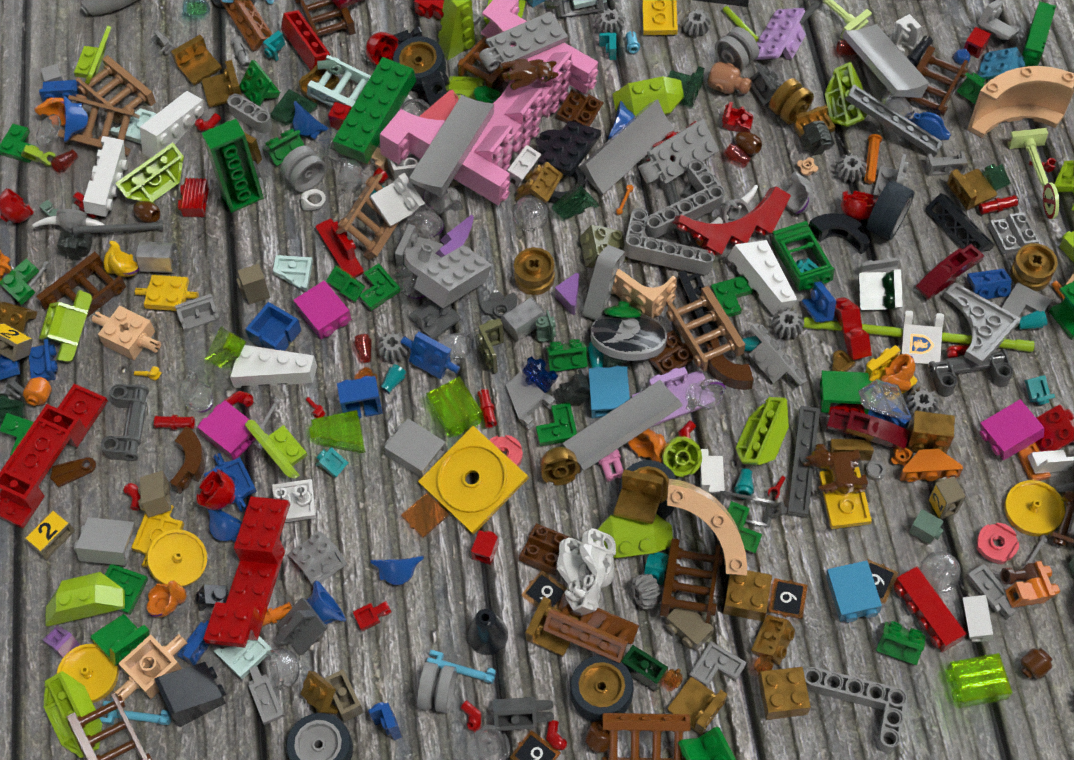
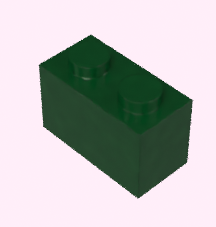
M634 645L631 646L621 661L628 668L633 678L655 692L668 674V666Z

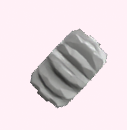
M608 7L607 11L602 10L601 13L597 14L595 25L599 33H616L618 35L619 31L623 30L624 17L621 12L616 11V8L610 10Z
M696 8L694 11L689 9L688 13L684 14L682 26L685 33L698 37L699 34L704 36L705 32L709 31L711 25L709 13H704L703 9L699 11Z
M851 152L848 156L843 154L836 164V173H838L839 179L844 178V182L847 180L851 181V183L855 180L859 182L866 174L867 163L864 162V157L858 158V153L855 156Z
M789 308L786 311L780 309L778 314L775 313L771 326L774 328V334H779L780 339L783 336L787 340L790 339V336L796 339L797 335L802 333L804 320H802V314H796V309L790 311Z
M394 330L391 334L385 332V337L379 338L377 349L379 350V355L384 357L386 362L391 359L394 363L395 359L402 361V356L407 357V351L410 348L401 344V340L404 337L401 331L395 334Z
M920 387L916 391H910L909 396L905 400L907 403L906 410H910V416L914 414V411L936 413L939 409V397H934L935 391L928 392V388L922 391Z
M642 574L633 578L631 592L636 604L645 610L659 605L662 598L657 580L651 574Z

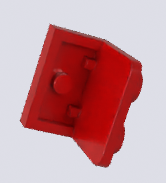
M1059 404L1036 417L1044 427V437L1036 441L1041 452L1059 450L1074 442V415L1069 408L1065 409Z

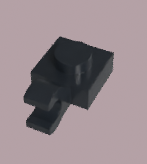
M416 27L411 33L405 30L394 34V36L398 39L397 43L399 46L407 39L422 36V31L420 27Z

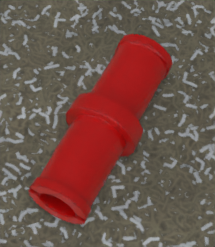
M1015 195L1002 199L998 197L993 201L980 203L979 211L981 215L994 211L1001 212L1003 209L1018 206V199Z
M482 389L481 392H477L480 402L479 410L483 415L485 427L492 428L493 425H497L494 415L495 407L491 403L489 390Z
M178 415L155 416L154 426L155 428H171L172 430L185 428V426L194 429L195 418L194 416L178 417Z

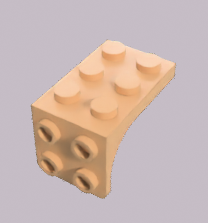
M618 269L611 294H616L622 301L629 302V305L641 311L643 315L654 318L661 315L664 307L675 300L677 278L672 276L664 285L651 288L641 285L625 272Z

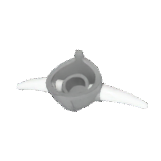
M754 185L740 199L726 200L722 204L720 215L711 223L723 224L732 222L749 213L751 210L748 203L755 195L758 186Z
M72 204V209L57 210L56 216L41 219L32 226L35 228L48 224L60 225L65 231L73 234V225L79 227L105 224L87 218V213L76 210V204Z

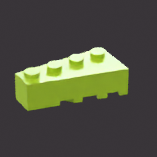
M444 0L442 10L444 16L440 22L442 29L438 33L440 39L438 44L447 60L475 45L472 0Z

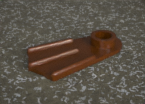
M86 457L52 466L50 479L59 488L92 473L96 468V462L93 458ZM85 463H90L88 467H84Z

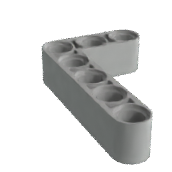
M691 160L687 171V178L697 193L649 215L645 226V233L648 237L657 238L676 229L677 225L672 222L678 215L682 214L695 220L721 207L725 190L702 160Z
M636 208L632 211L623 251H626V257L702 275L711 272L715 259L712 252L710 254L707 252L708 250L643 236L648 213L642 208Z
M809 667L804 671L808 692L883 710L877 746L884 753H891L896 749L900 741L907 695L902 689L816 667ZM812 676L817 682L811 683L806 677ZM833 681L838 687L831 688L827 682ZM848 687L857 688L858 693H852ZM869 692H876L879 698H872ZM891 697L898 698L900 704L893 703ZM887 717H893L897 724L889 723ZM883 738H891L893 744L889 745L885 743Z

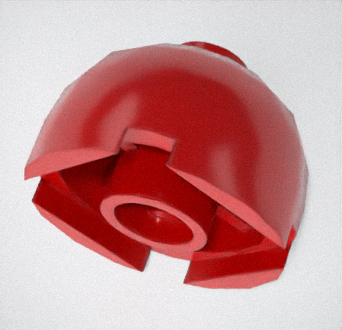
M386 32L373 34L365 46L368 59L376 66L382 57L393 61L394 52L398 47V39Z
M6 188L0 194V218L5 222L10 220L13 223H21L34 213L29 204L26 205L23 199L11 189Z
M848 191L842 193L841 198L842 212L859 222L867 220L878 198L874 200V195L865 192L853 191V194H848Z
M217 469L218 472L211 471L204 478L199 486L202 489L201 494L196 496L197 503L209 510H221L230 505L235 499L234 481L219 469Z

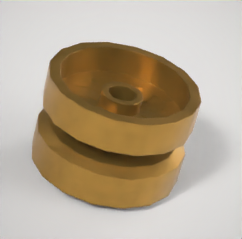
M791 78L785 81L773 94L769 108L776 115H780L781 119L787 124H793L795 116L799 113L807 112L810 108L814 94L809 89L804 88L795 78Z
M1039 243L1024 245L1018 250L1010 269L1011 279L1014 284L1018 282L1036 292L1045 289L1049 285L1058 265L1056 255L1050 248Z
M537 247L526 248L519 252L514 261V279L520 291L535 296L550 290L555 280V264L551 254Z

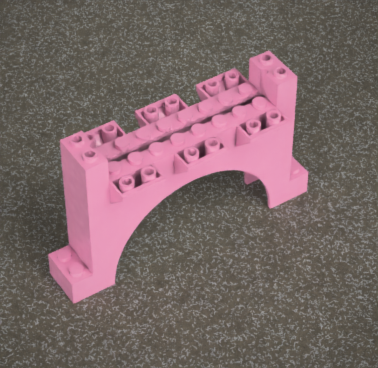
M492 0L482 12V15L489 19L490 22L482 30L481 35L488 39L527 22L518 16L520 10L518 7L519 0ZM566 43L527 58L528 61L536 59L543 60V62L556 61L557 64L553 67V71L559 73V75L544 84H540V81H535L531 85L520 87L516 90L510 88L511 83L515 82L510 80L503 94L493 103L494 114L454 177L456 181L498 206L510 194V173L507 170L511 166L512 154L514 152L520 154L526 145L529 146L530 140L538 135L540 131L539 124L543 115L548 118L557 111L560 102H564L568 96L567 89L569 85L586 94L597 83L598 61ZM400 109L380 133L381 154L397 164L405 160L409 153L421 159L446 120L426 119Z

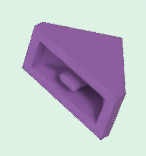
M575 273L555 287V297L571 315L576 313L579 273Z
M58 625L43 639L62 658L69 651L80 645L70 632Z

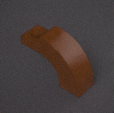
M718 337L709 340V343L706 344L707 352L720 347ZM723 354L708 360L707 369L718 382L733 389H752L754 379L749 364H734L728 361Z
M187 426L175 439L178 450L185 453V461L170 481L173 490L179 494L189 487L191 479L196 482L200 481L206 465L203 447L197 435Z

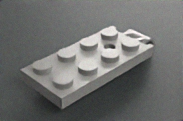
M548 12L486 39V43L490 48L482 50L479 58L488 71H493L499 67L500 63L527 59L568 41V35L552 13Z
M701 119L648 151L647 154L650 161L643 163L638 168L646 183L652 182L659 177L664 185L686 172L691 160L699 159L703 161L719 151L704 119ZM671 155L673 156V159H674L673 162L670 160V156H671Z

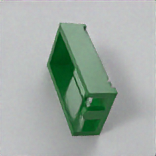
M1039 1L1022 53L1023 61L1025 62L1024 67L1039 65L1056 5Z
M807 221L773 231L772 245L798 291L811 289L814 287V282L827 284L833 281L835 268L832 267L810 230ZM804 238L807 241V245L788 250L785 245ZM811 248L821 267L801 273L790 253Z

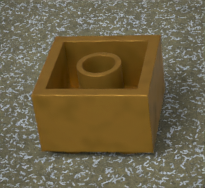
M914 411L908 427L910 432L907 448L914 452L923 449H940L947 454L954 438L955 416Z
M747 570V575L730 574L723 614L764 622L772 575Z
M803 666L760 672L758 681L766 720L808 715L811 706Z

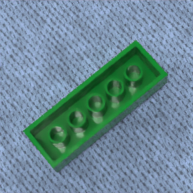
M382 57L332 140L336 152L368 164L380 143V133L398 113L416 82L413 68Z
M237 119L227 121L203 132L202 136L222 197L230 212L233 213L264 199L245 133Z

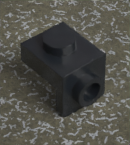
M204 584L195 596L198 610L203 611L206 607H214L215 602L226 603L228 598L227 585Z

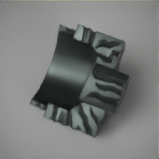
M813 121L803 126L804 134L800 139L804 150L809 149L812 155H820L835 144L831 132L824 121Z
M66 231V233L61 232L57 247L69 259L81 260V257L90 253L93 233L85 234V237L74 236L69 231Z
M579 369V374L573 375L574 380L561 383V389H555L560 404L581 405L589 399L590 388L585 375L582 374V370Z

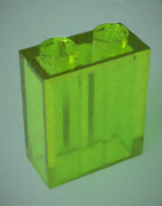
M460 376L426 393L427 403L449 438L458 436L464 430L472 426L475 427L483 421L480 407Z
M1000 653L950 662L947 670H945L946 679L948 682H951L953 688L951 692L953 701L957 702L959 709L1008 700L1013 693Z

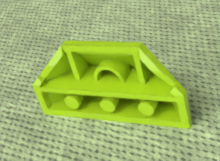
M851 62L834 69L833 76L825 91L830 119L834 124L846 127L864 120L868 115L845 100L853 84L863 90Z
M662 76L628 83L614 92L612 96L616 112L619 102L622 101L625 107L636 116L649 103L658 99L664 114L667 115L671 114L679 102L682 101L684 93L681 80Z
M172 142L117 181L115 185L127 199L154 202L180 183L184 156Z
M768 397L765 400L766 403L759 406L749 416L735 448L743 464L761 465L776 459L789 428L786 398Z
M612 514L597 529L613 537L616 544V555L613 558L657 553L671 547L673 538L672 525L657 514L652 524ZM604 541V545H605L606 549H608V545H607V543Z
M101 572L63 580L46 606L45 625L48 627L125 609V590Z
M62 671L45 681L44 709L61 745L82 758L84 756L70 730L66 716L75 712L77 717H83L96 709L85 686ZM98 718L86 724V727L83 728L86 736H93L102 731V722ZM100 742L95 744V747L92 748L93 751L99 749Z

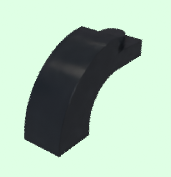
M828 213L819 215L809 222L810 230L820 242L829 237H840L847 240L861 254L868 249L870 240L865 233L860 232L862 224L850 216Z

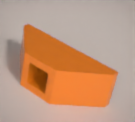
M940 449L919 450L906 464L899 478L900 481L907 482L923 479L934 481L939 478L946 477L948 479L953 476L956 479L960 476L963 466Z

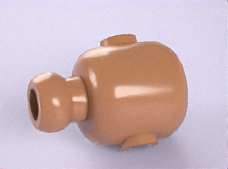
M716 62L710 70L707 83L712 89L726 94H732L735 89L739 90L742 94H747L752 81L746 77L741 78L740 70L734 67L733 64Z

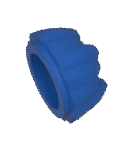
M960 49L955 52L953 57L955 62L963 64L964 60H967L969 63L971 56L967 49Z

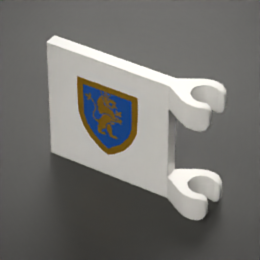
M906 311L903 316L901 354L911 355L917 364L929 365L930 361L940 362L944 314L937 313L934 316L933 327L912 325L913 311Z

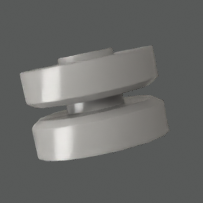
M734 27L715 44L716 55L720 62L731 63L740 72L759 56V47L756 40L748 31L741 27Z
M300 146L292 150L284 158L280 170L281 174L291 182L296 190L305 192L315 188L323 180L327 172V165L317 156L312 148Z
M425 663L418 689L417 707L419 709L429 710L435 701L437 712H449L456 684V667L445 665L439 675L438 664Z

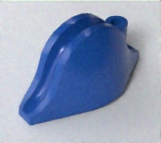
M63 96L66 119L64 142H68L73 135L81 133L86 129L88 115L82 108V103H72L66 96Z
M294 101L295 115L293 126L295 130H300L301 133L299 134L316 139L322 131H331V129L316 120L297 101Z
M622 101L619 102L614 126L608 139L612 138L635 117Z
M931 112L915 113L912 119H908L939 140H949L951 136L944 126L942 118L937 114Z
M207 509L210 515L209 528L211 534L220 541L233 540L236 542L242 521L222 510Z
M424 556L370 561L371 564L379 568L380 580L385 579L390 584L400 585L412 578L415 567L424 559Z
M315 580L312 595L307 599L308 603L324 624L338 620L345 622L347 619L341 608L323 585Z

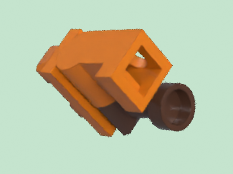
M1041 561L1028 563L1020 570L1015 571L1012 568H1003L1000 572L1003 584H1013L1005 590L1012 608L1045 603L1060 593L1058 584H1051L1049 578L1052 576L1050 566L1043 565ZM1014 593H1018V600H1015L1013 596Z

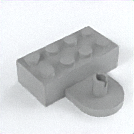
M423 244L421 248L414 247L409 249L404 257V264L407 269L418 276L414 288L442 308H445L485 283L492 264L464 245L441 258L433 252V247L430 244Z

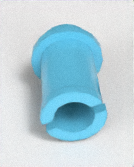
M629 31L625 35L627 50L634 54L639 51L640 44L637 41L636 32L633 31L631 34V31Z

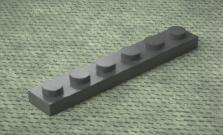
M853 84L845 98L846 101L915 144L926 153L932 154L933 157L938 154L942 145L941 140Z
M800 406L787 513L789 515L808 517L813 466L807 467L803 463L809 461L805 457L810 456L811 452L815 450L820 408Z

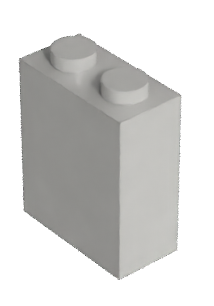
M407 419L398 426L395 435L392 438L390 437L384 446L387 457L421 478L447 451L444 440L410 419Z
M88 517L85 525L81 527L80 538L76 540L74 545V551L77 552L79 561L126 566L132 552V544L137 535L135 522Z

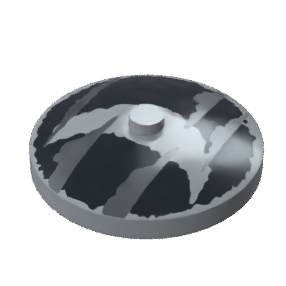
M606 314L599 317L592 324L590 338L593 345L600 352L610 357L638 361L650 359L660 354L666 346L667 332L661 323L643 314L632 318Z

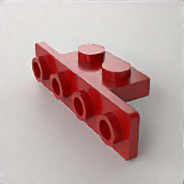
M331 218L315 226L316 230L339 267L354 278L363 274L364 270L355 256V243L352 239L349 240L347 238V231L338 235L336 233L339 228L338 222H333Z

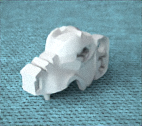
M592 528L585 531L582 536V542L573 538H567L562 540L559 545L557 570L568 584L565 597L572 610L581 613V615L597 610L601 588L608 586L614 578L613 556L616 555L615 541L612 536ZM604 541L607 543L608 549H606Z

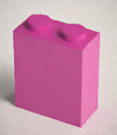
M325 280L293 300L296 310L320 339L332 335L335 330L346 326L352 320L350 310Z
M1020 399L982 421L979 433L984 441H988L991 444L994 454L996 456L1000 455L1003 460H1006L1043 438L1044 427Z
M225 400L218 404L207 418H203L197 427L202 437L231 460L238 458L256 440L245 426V423L250 419Z

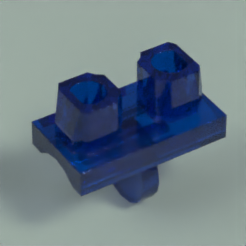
M531 356L527 359V365L523 369L524 374L527 376L525 383L527 385L534 383L544 393H547L556 382L558 374L554 370L547 372L545 370V362L541 358L535 360Z

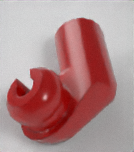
M214 113L208 121L197 119L195 126L199 131H206L214 128L221 120V117Z
M949 346L946 350L947 357L955 358L958 355H965L970 346Z
M237 391L225 399L232 406L239 402L246 407H250L254 403L253 396L243 391Z
M689 420L679 430L678 437L685 436L691 438L690 433L696 428V425Z
M128 483L124 486L123 491L132 498L130 509L139 511L138 500L141 499L138 486L134 483Z
M466 700L460 709L468 715L467 728L471 731H477L481 726L482 714Z
M556 720L549 721L546 734L547 742L556 750H564L567 747V741L562 739L557 733L559 722Z

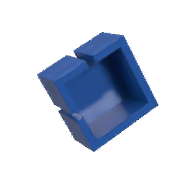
M267 302L245 329L249 341L261 348L285 351L289 346L288 341L292 343L302 331L299 320L270 302Z
M364 376L361 379H348L337 383L340 405L345 421L362 418L360 401H363L366 417L383 414L375 376Z

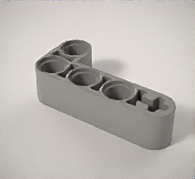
M607 245L599 254L583 309V316L597 320L605 315L604 309L608 306L617 270L624 262L626 251Z

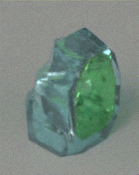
M183 0L184 16L201 17L210 12V5L205 0Z

